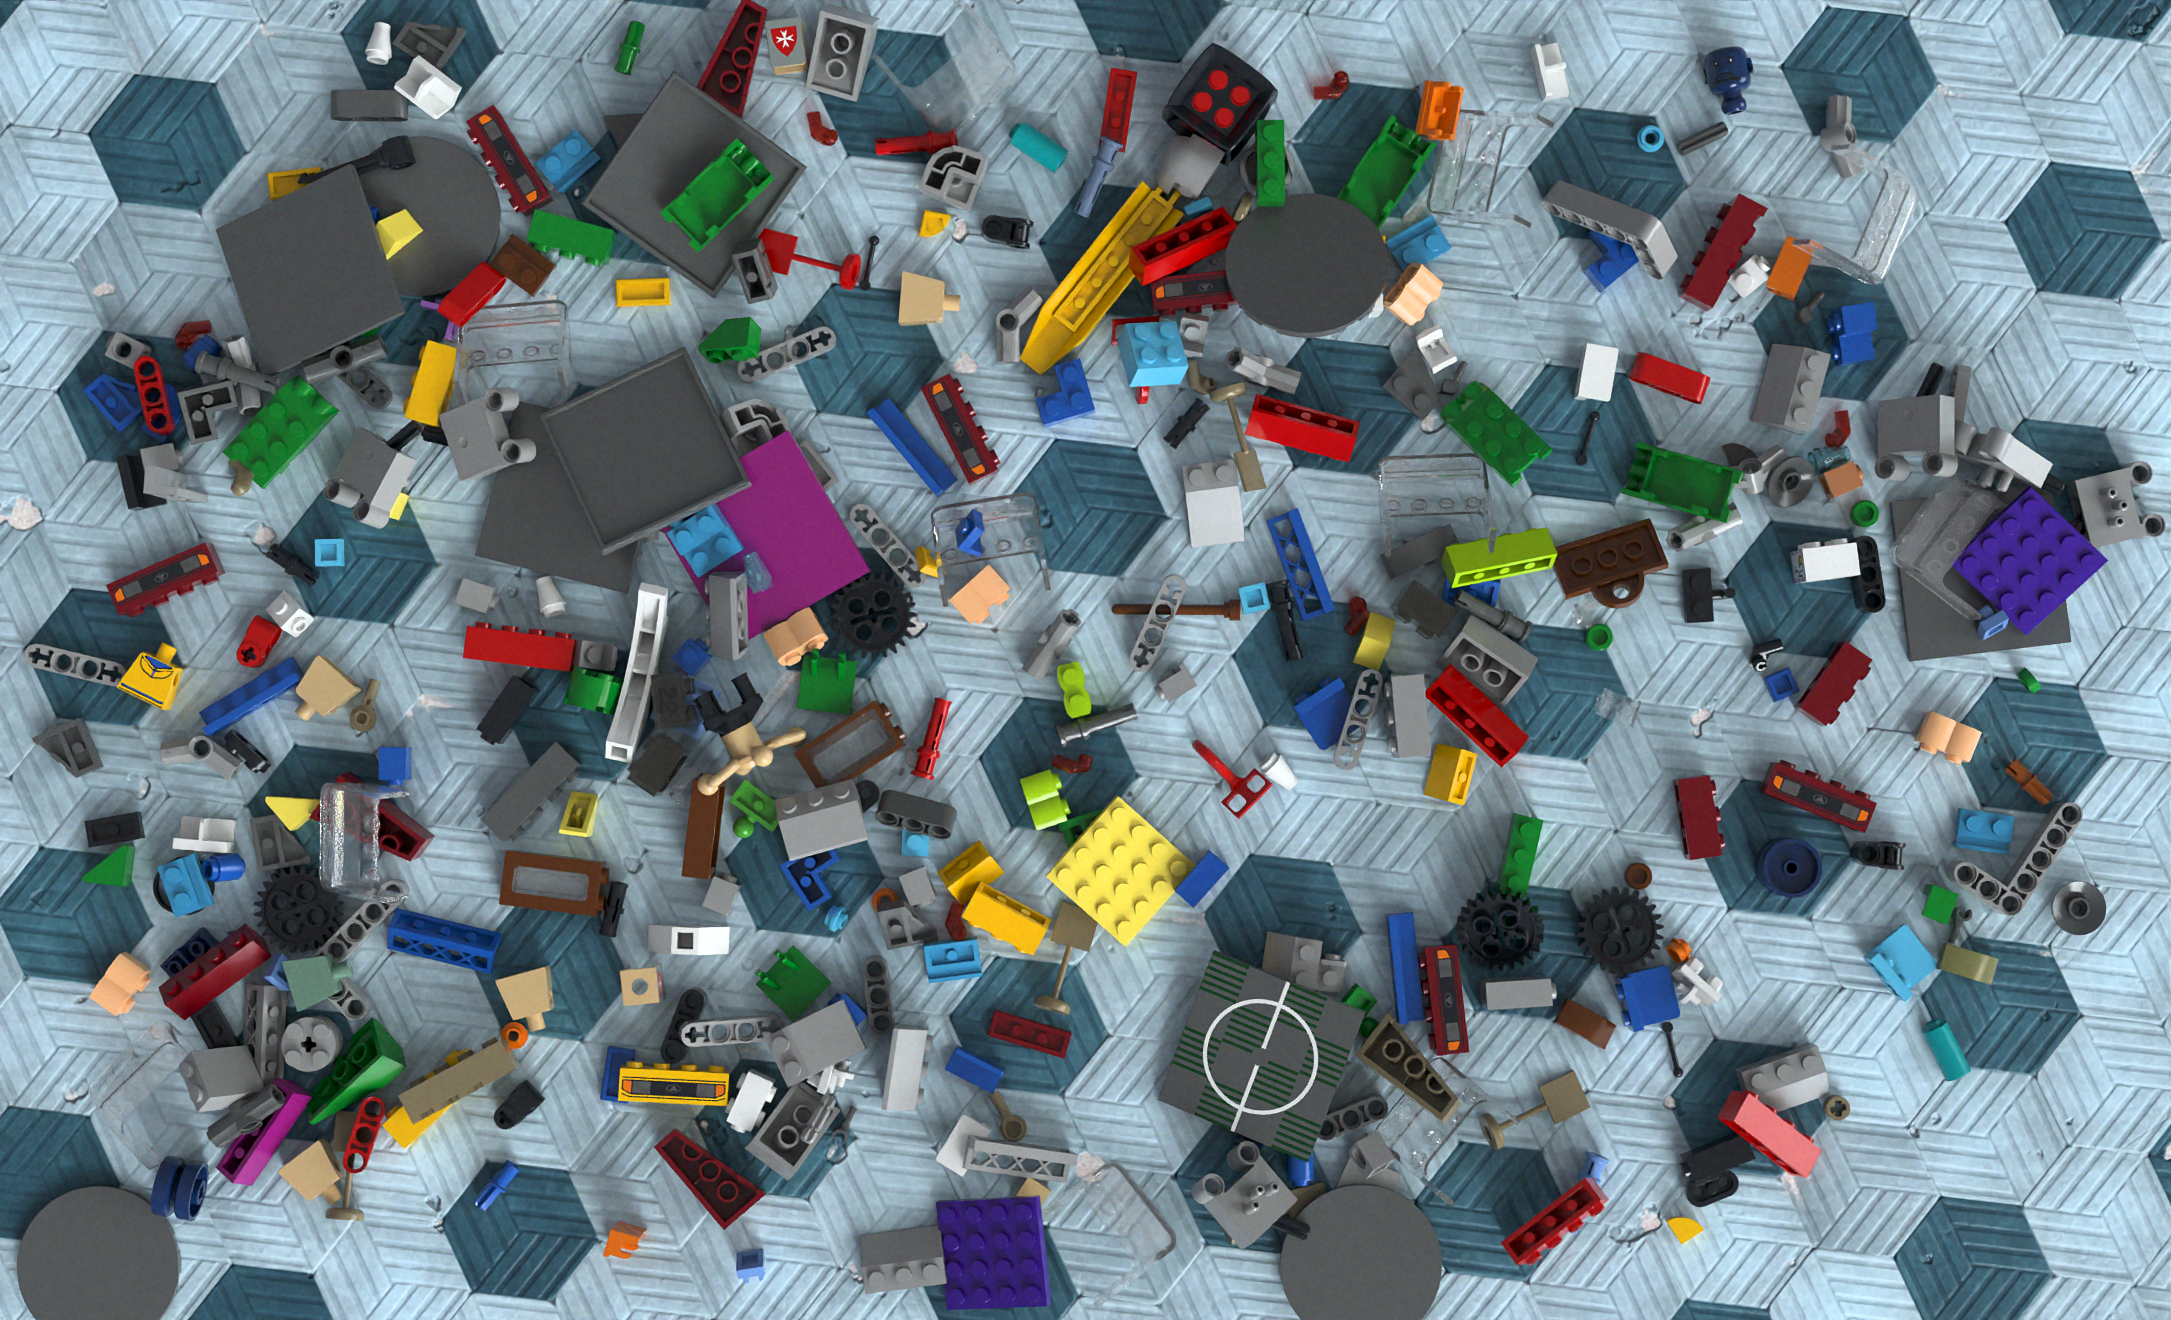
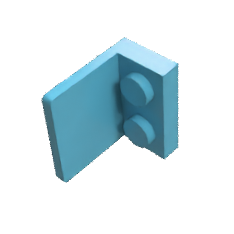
M1904 924L1863 956V959L1895 998L1904 1002L1913 996L1910 989L1935 970L1937 966L1936 960L1909 927Z

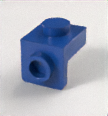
M972 509L966 517L960 520L958 527L955 529L958 549L980 557L983 553L980 536L984 532L981 512Z

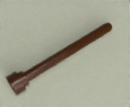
M1229 599V602H1224V605L1180 604L1175 615H1224V618H1229V621H1240V599ZM1114 604L1111 611L1116 615H1148L1152 604ZM1159 604L1155 609L1157 615L1171 614V608L1167 604Z

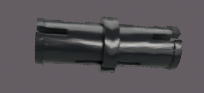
M1199 398L1195 399V402L1183 416L1180 415L1177 418L1178 422L1163 437V440L1169 443L1176 436L1170 444L1175 450L1190 431L1194 432L1196 429L1195 425L1210 410V407L1205 404L1197 412V409L1203 403Z
M277 543L270 547L272 552L268 551L266 554L268 559L283 567L285 573L295 575L310 587L317 582L315 578L319 579L321 575L320 572L302 562L300 556H293Z
M611 881L607 904L603 905L605 912L599 934L616 937L620 915L624 914L625 910L623 903L628 884Z

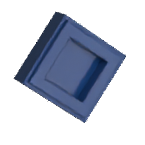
M1789 667L1763 677L1773 702L1800 692Z

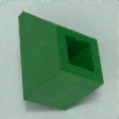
M751 317L726 319L698 346V351L709 362L715 364L728 360L747 361L750 358H758L761 328Z

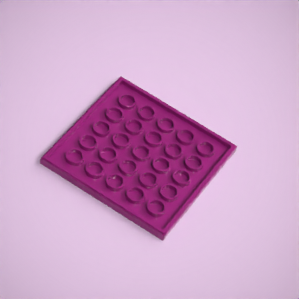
M790 429L740 457L741 464L752 486L716 503L744 546L743 550L702 576L697 577L684 555L681 556L666 534L672 530L670 525L662 528L706 605H710V597L705 592V581L714 571H746L749 640L871 571ZM694 514L685 517V520L693 517Z

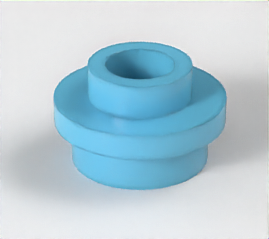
M1647 125L1637 134V144L1645 152H1655L1663 145L1664 135L1657 126ZM1646 135H1652L1654 143H1647L1645 140Z
M835 905L831 907L825 918V925L829 926V930L835 932L838 928L842 929L848 919L846 908Z

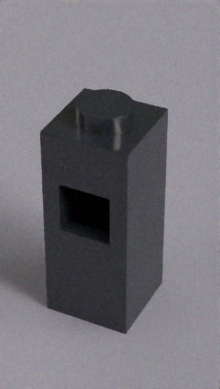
M513 675L476 728L482 732L480 737L491 745H494L495 742L504 744L540 690L521 677Z
M1734 1132L1680 1154L1683 1162L1679 1163L1685 1178L1690 1177V1180L1697 1183L1756 1158L1749 1142Z

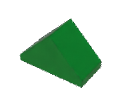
M133 843L122 845L85 874L82 879L84 882L97 884L131 885L136 847Z

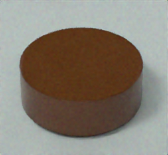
M1635 862L1625 869L1624 880L1629 887L1641 890L1648 887L1651 883L1652 872L1647 865Z

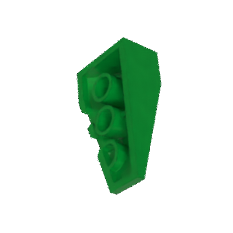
M372 1017L349 1040V1043L352 1044L344 1056L339 1055L334 1061L336 1067L331 1075L323 1077L312 1092V1098L305 1107L310 1124H316L387 1085L407 1067L402 1048L377 1019Z

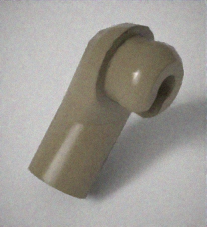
M1197 360L1187 361L1189 367L1186 375L1189 386L1201 394H1209L1216 389V381L1213 378H1207L1200 374Z
M238 459L235 462L229 460V464L236 472L234 482L231 485V491L236 496H242L251 487L253 473Z

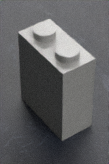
M1543 974L1479 979L1480 1005L1486 1010L1553 1006L1552 999L1557 997L1555 983H1551V978Z
M247 1045L191 1051L179 1064L180 1074L186 1083L190 1099L193 1101L197 1112L229 1109L238 1100L251 1098L265 1088Z

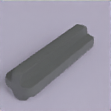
M1719 122L1679 141L1676 144L1677 149L1684 156L1725 137L1729 133L1728 128L1724 122Z

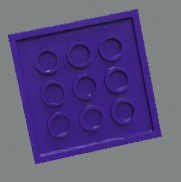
M2029 485L1949 560V563L1998 610H2003L2009 620L2027 636L2096 573L2108 559Z
M1040 1195L940 1200L936 1202L938 1228L942 1236L947 1282L944 1284L947 1310L1042 1307L1051 1304Z

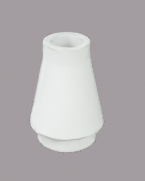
M377 22L374 25V30L365 50L367 60L371 63L385 65L392 58L391 26L389 24Z
M551 576L537 579L535 582L538 589L540 612L544 613L546 618L564 613L566 611L564 607L566 602L553 583Z
M1274 751L1268 754L1259 765L1263 775L1280 784L1287 791L1291 790L1299 781L1281 754L1277 755Z

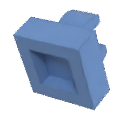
M1989 605L1978 610L1979 614H1977L1980 623L1977 633L1982 640L2007 627L2009 618L2003 610L1994 614Z
M282 953L274 954L262 979L270 985L276 986L281 991H289L290 987L282 962L289 959Z
M764 1249L737 1253L736 1272L738 1279L743 1278L745 1283H749V1277L759 1276V1281L763 1280L765 1275Z

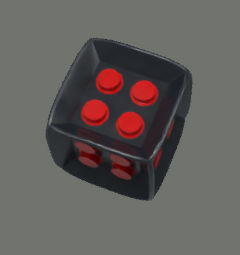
M1211 43L1201 53L1175 88L1167 105L1163 108L1162 119L1180 136L1191 137L1195 134L1225 152L1220 163L1228 166L1255 133L1256 121L1265 119L1270 107L1276 102L1278 90L1265 76L1226 48Z

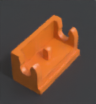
M1425 80L1415 133L1428 140L1454 141L1464 88L1451 86L1450 82Z
M1787 236L1767 281L1766 287L1769 288L1768 291L1793 301L1813 257L1815 246Z
M618 1221L610 1230L603 1256L609 1257L612 1255L622 1259L630 1258L632 1254L623 1252L621 1248L631 1251L637 1250L639 1248V1240L645 1237L647 1229Z

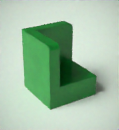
M1926 884L1922 894L1928 897L1923 907L1922 915L1936 920V922L1948 925L1959 894L1932 884Z

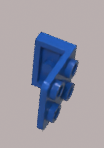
M1330 676L1318 684L1319 690L1313 694H1310L1309 691L1305 692L1295 699L1297 704L1292 707L1321 750H1326L1338 742L1351 702V698L1344 689L1345 685L1340 677L1333 680ZM1355 706V711H1356L1358 714H1361V713L1359 712V710L1357 709V707ZM1350 725L1346 734L1349 735L1358 729L1359 726Z
M1662 965L1615 977L1617 982L1614 985L1615 994L1618 1001L1621 1000L1624 1010L1621 1011L1622 1022L1632 1032L1644 1030L1646 1025L1675 1019L1680 1016V1009L1669 967Z

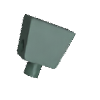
M332 954L282 962L297 1012L307 1009L342 991L343 987L340 979L353 975V969L349 960L335 964Z

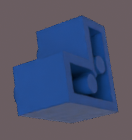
M1591 230L1587 236L1603 256L1583 273L1601 293L1639 262L1631 245Z
M1873 302L1842 306L1828 314L1829 318L1826 319V328L1828 334L1832 335L1833 345L1830 346V354L1832 360H1836L1837 367L1869 362L1875 359L1871 332L1878 328Z
M1080 358L1055 365L1054 370L1061 392L1036 399L1044 428L1095 413V407Z
M837 849L793 861L788 860L780 865L808 911L834 896L820 872L842 859Z

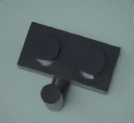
M1711 568L1682 570L1685 624L1714 622L1713 600L1730 599L1736 594L1733 588L1712 590Z

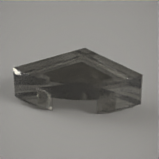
M1729 443L1721 446L1730 466H1738L1745 459L1758 458L1751 449L1740 444Z

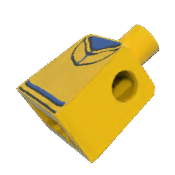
M162 642L156 655L150 652H141L118 683L117 688L162 710H171L183 672V668L171 663L177 648Z

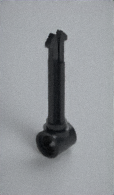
M396 136L382 142L381 149L377 150L376 153L310 176L307 173H302L297 183L310 184L348 164L354 165L358 176L380 168L389 167L393 171L405 169L416 164V160L408 136Z

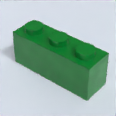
M1257 120L1255 125L1256 207H1283L1285 203L1284 120Z
M535 209L527 241L533 245V249L536 251L548 253L550 249L558 251V256L574 260L575 256L584 258V263L600 267L601 263L609 265L617 234L612 229Z
M1515 813L1512 814L1495 892L1497 887H1500L1502 894H1506L1510 888L1512 896L1515 897L1521 892L1522 899L1526 898L1544 820Z

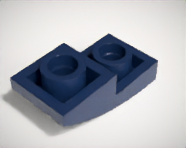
M202 927L182 947L176 949L160 967L172 978L219 942L205 927Z

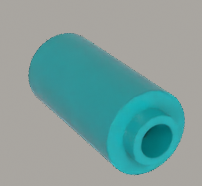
M1025 121L1021 125L1016 123L1009 133V137L1012 138L1010 141L1011 145L1054 174L1061 167L1069 153L1066 148Z
M1937 1018L1927 1022L1924 1025L1925 1029L1922 1031V1034L1945 1080L1953 1081L1968 1074L1971 1068L1947 1021H1940Z

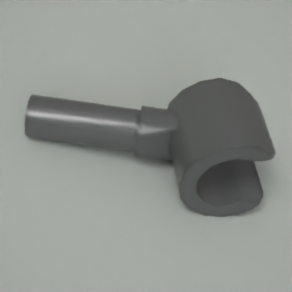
M1822 291L1807 306L1795 314L1801 326L1815 318L1811 310L1825 296Z
M1462 361L1452 380L1444 378L1440 391L1442 394L1450 396L1455 394L1460 377L1468 365L1467 362Z
M1961 906L1952 911V918L1955 922L1948 942L1955 944L1963 922L1969 921L1972 917L1971 909L1966 911L1964 919L1959 915Z
M850 1107L844 1122L833 1131L832 1140L837 1132H841L845 1136L841 1145L846 1143L849 1138L848 1128L857 1108Z

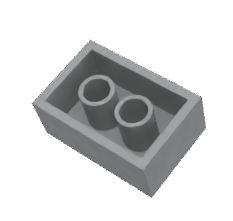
M1424 674L1387 677L1386 683L1382 685L1383 699H1388L1389 710L1384 711L1385 724L1390 726L1391 737H1387L1388 753H1393V758L1431 755Z

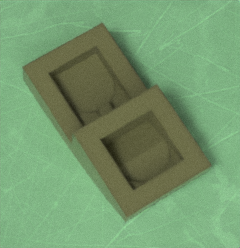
M1943 943L1936 969L1991 985L1998 959Z

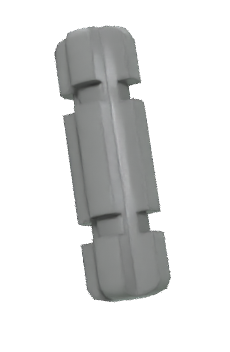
M824 1094L820 1099L819 1105L815 1108L806 1124L807 1127H805L800 1135V1139L803 1142L811 1145L818 1136L817 1132L823 1127L830 1114L829 1111L833 1109L836 1103V1099L833 1096Z

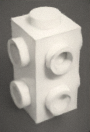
M750 1069L747 1074L742 1073L736 1088L740 1089L736 1099H730L725 1113L729 1114L726 1121L731 1123L730 1127L732 1129L745 1133L746 1130L751 1132L755 1126L760 1128L766 1115L762 1111L765 1102L771 1103L777 1090L773 1086L776 1079L754 1069Z

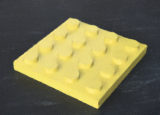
M1116 795L1045 876L1126 947L1175 892L1174 889L1196 865Z

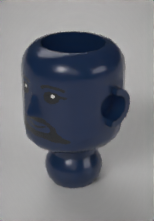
M1739 46L1720 48L1708 53L1705 57V69H1703L1706 78L1705 85L1708 84L1712 94L1723 97L1721 109L1725 115L1744 112L1747 103L1742 97L1741 91L1746 90L1751 83L1750 74L1754 73L1751 58H1747L1746 51Z

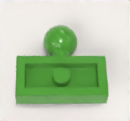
M744 779L729 800L746 813L745 817H740L733 823L734 834L739 838L751 836L754 831L753 823L755 820L771 832H774L779 825L774 799L747 779Z

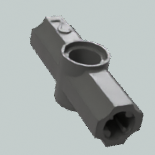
M376 334L347 346H337L331 352L304 361L302 364L307 379L313 385L345 372H354L358 367L388 357L381 336ZM344 353H349L351 357L350 362L345 366H341L340 357Z
M269 1084L251 1098H244L233 1103L229 1108L230 1112L208 1127L206 1134L209 1141L216 1147L223 1148L241 1134H248L259 1129L262 1126L261 1120L284 1105V1100L286 1099L283 1092L276 1085Z

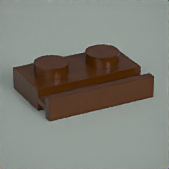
M514 234L510 235L507 243L502 246L489 264L532 297H535L550 277L551 272L557 267Z

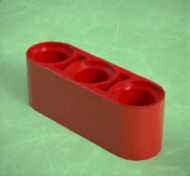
M483 261L442 300L437 311L461 328L501 290L507 278Z
M1643 352L1637 353L1629 375V379L1696 404H1702L1711 380L1707 375Z
M140 357L135 361L134 374L146 424L155 434L167 436L175 428V419L163 369L152 357ZM148 364H153L155 367L153 374L143 376V368ZM154 390H159L161 393L160 399L156 402H149V394ZM160 416H165L167 418L166 425L162 428H155V420Z
M368 1097L360 1106L342 1161L343 1167L350 1173H360L368 1165L386 1111L385 1103L378 1097ZM371 1101H377L381 1106L380 1113L375 1117H370L365 1111L366 1105ZM362 1127H367L372 1132V1138L367 1143H361L356 1136L357 1131ZM358 1153L363 1157V1164L359 1169H352L348 1165V1158L351 1154Z

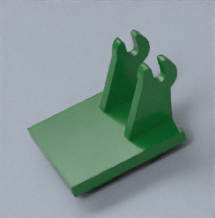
M813 648V656L804 655L797 708L851 715L857 662L846 660V652L840 651V659L820 657L819 648Z
M793 945L786 953L777 949L774 955L780 959L767 972H763L758 968L755 974L761 978L756 985L791 1020L795 1021L832 982Z

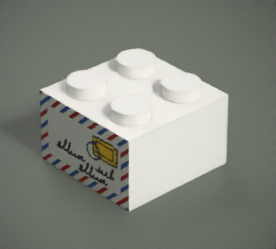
M1847 538L1824 542L1825 546H1821L1820 542L1797 545L1798 550L1790 552L1794 584L1860 575L1856 542L1848 543Z

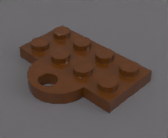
M1648 518L1555 547L1558 554L1553 570L1565 600L1591 592L1593 597L1606 607L1625 608L1634 604L1642 595L1644 576L1667 569L1669 563L1651 519ZM1623 588L1629 592V595L1626 598H1618L1614 595V591Z

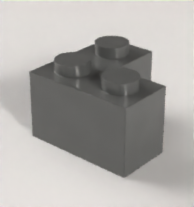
M230 379L226 381L216 380L176 390L191 445L218 439L212 413L238 407L232 381Z

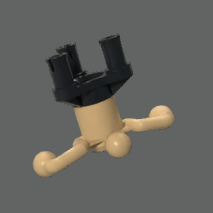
M746 672L731 680L742 699L740 706L728 712L726 710L723 711L713 690L692 700L704 720L702 724L705 730L719 734L731 757L726 766L715 775L704 774L699 778L697 786L702 794H714L718 790V786L734 772L738 775H747L752 770V767L756 765L760 767L768 766L773 760L772 750L787 744L797 748L805 743L806 732L799 727H791L787 730L786 734L762 742L752 723V719L764 700L760 693H756Z

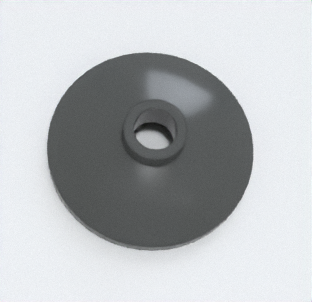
M1792 456L1781 461L1773 469L1767 484L1768 496L1773 503L1780 507H1791L1801 502L1809 494L1815 479L1814 468L1810 461L1801 456Z
M2074 881L2062 886L2054 895L2051 908L2052 915L2056 924L2065 932L2073 935H2086L2095 931L2104 921L2106 902L2100 890L2094 885L2087 882ZM2074 903H2078L2080 906L2079 911L2076 913L2072 911Z

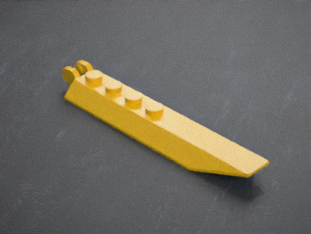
M1143 181L1139 184L1042 306L1020 360L1039 375H1042L1087 338L1135 277L1128 267L1131 247L1173 229L1184 216V213L1173 207L1182 196L1177 189L1167 202L1160 196L1164 192L1160 186L1153 191Z

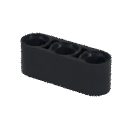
M1860 536L1853 538L1849 543L1856 542L1858 544L1862 541L1867 546V552L1864 556L1858 553L1860 575L1852 576L1851 582L1856 608L1864 614L1879 612L1884 608L1886 598L1876 541L1870 536ZM1863 568H1867L1871 572V579L1868 582H1865L1861 577ZM1868 594L1875 598V606L1872 609L1868 608L1865 604V598Z
M694 987L688 989L679 1000L660 1051L662 1059L668 1064L680 1062L689 1051L690 1047L685 1045L679 1037L677 1024L679 1019L682 1018L688 1021L701 1019L708 999L707 994L701 988ZM694 993L700 997L699 1007H692L688 1004L687 998L689 994ZM691 1027L690 1032L685 1033V1035L690 1040H693L696 1030ZM670 1044L679 1046L681 1050L679 1057L675 1058L669 1055L668 1046Z

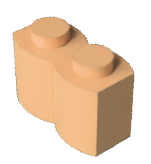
M1413 261L1402 273L1397 284L1387 293L1383 299V306L1402 323L1412 326L1424 317L1427 305L1430 302H1434L1440 296L1443 282L1422 264Z
M987 565L949 601L970 624L976 621L979 625L990 615L987 610L994 603L999 607L1010 597L1007 592L1011 588L990 565Z
M810 607L795 613L786 621L775 625L763 634L774 656L782 666L796 664L801 660L802 655L808 651L812 652L813 648L821 649L824 646V642L829 639Z
M1929 711L1925 715L1915 742L1921 744V750L1931 754L1939 751L1946 755L1945 760L1960 765L1961 762H1970L1982 732Z
M122 952L112 962L105 975L91 992L89 998L114 1016L120 1015L123 1012L126 1014L136 1002L133 998L137 991L142 992L150 983L151 978H149L152 970L128 952Z

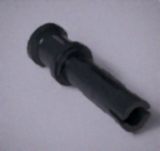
M1289 579L1265 584L1266 588L1270 590L1273 603L1271 610H1273V613L1276 612L1287 662L1304 658L1293 617L1292 608H1294L1295 604L1291 600L1287 584L1290 583Z

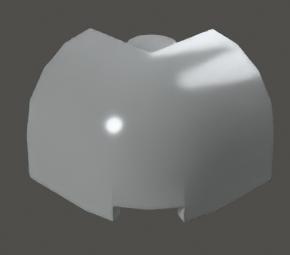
M1176 133L1165 147L1155 167L1156 181L1167 194L1174 187L1183 196L1195 201L1219 165L1225 152L1195 134L1191 137H1186Z
M953 145L952 147L943 148L932 155L918 189L927 197L940 203H947L970 212L978 190L983 183L989 158L960 146Z
M752 399L728 407L719 417L739 458L790 429L779 407L776 409L769 403L760 401V399Z

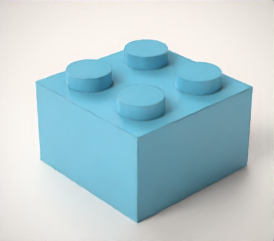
M1176 321L1125 324L1117 343L1129 387L1180 384L1189 365Z

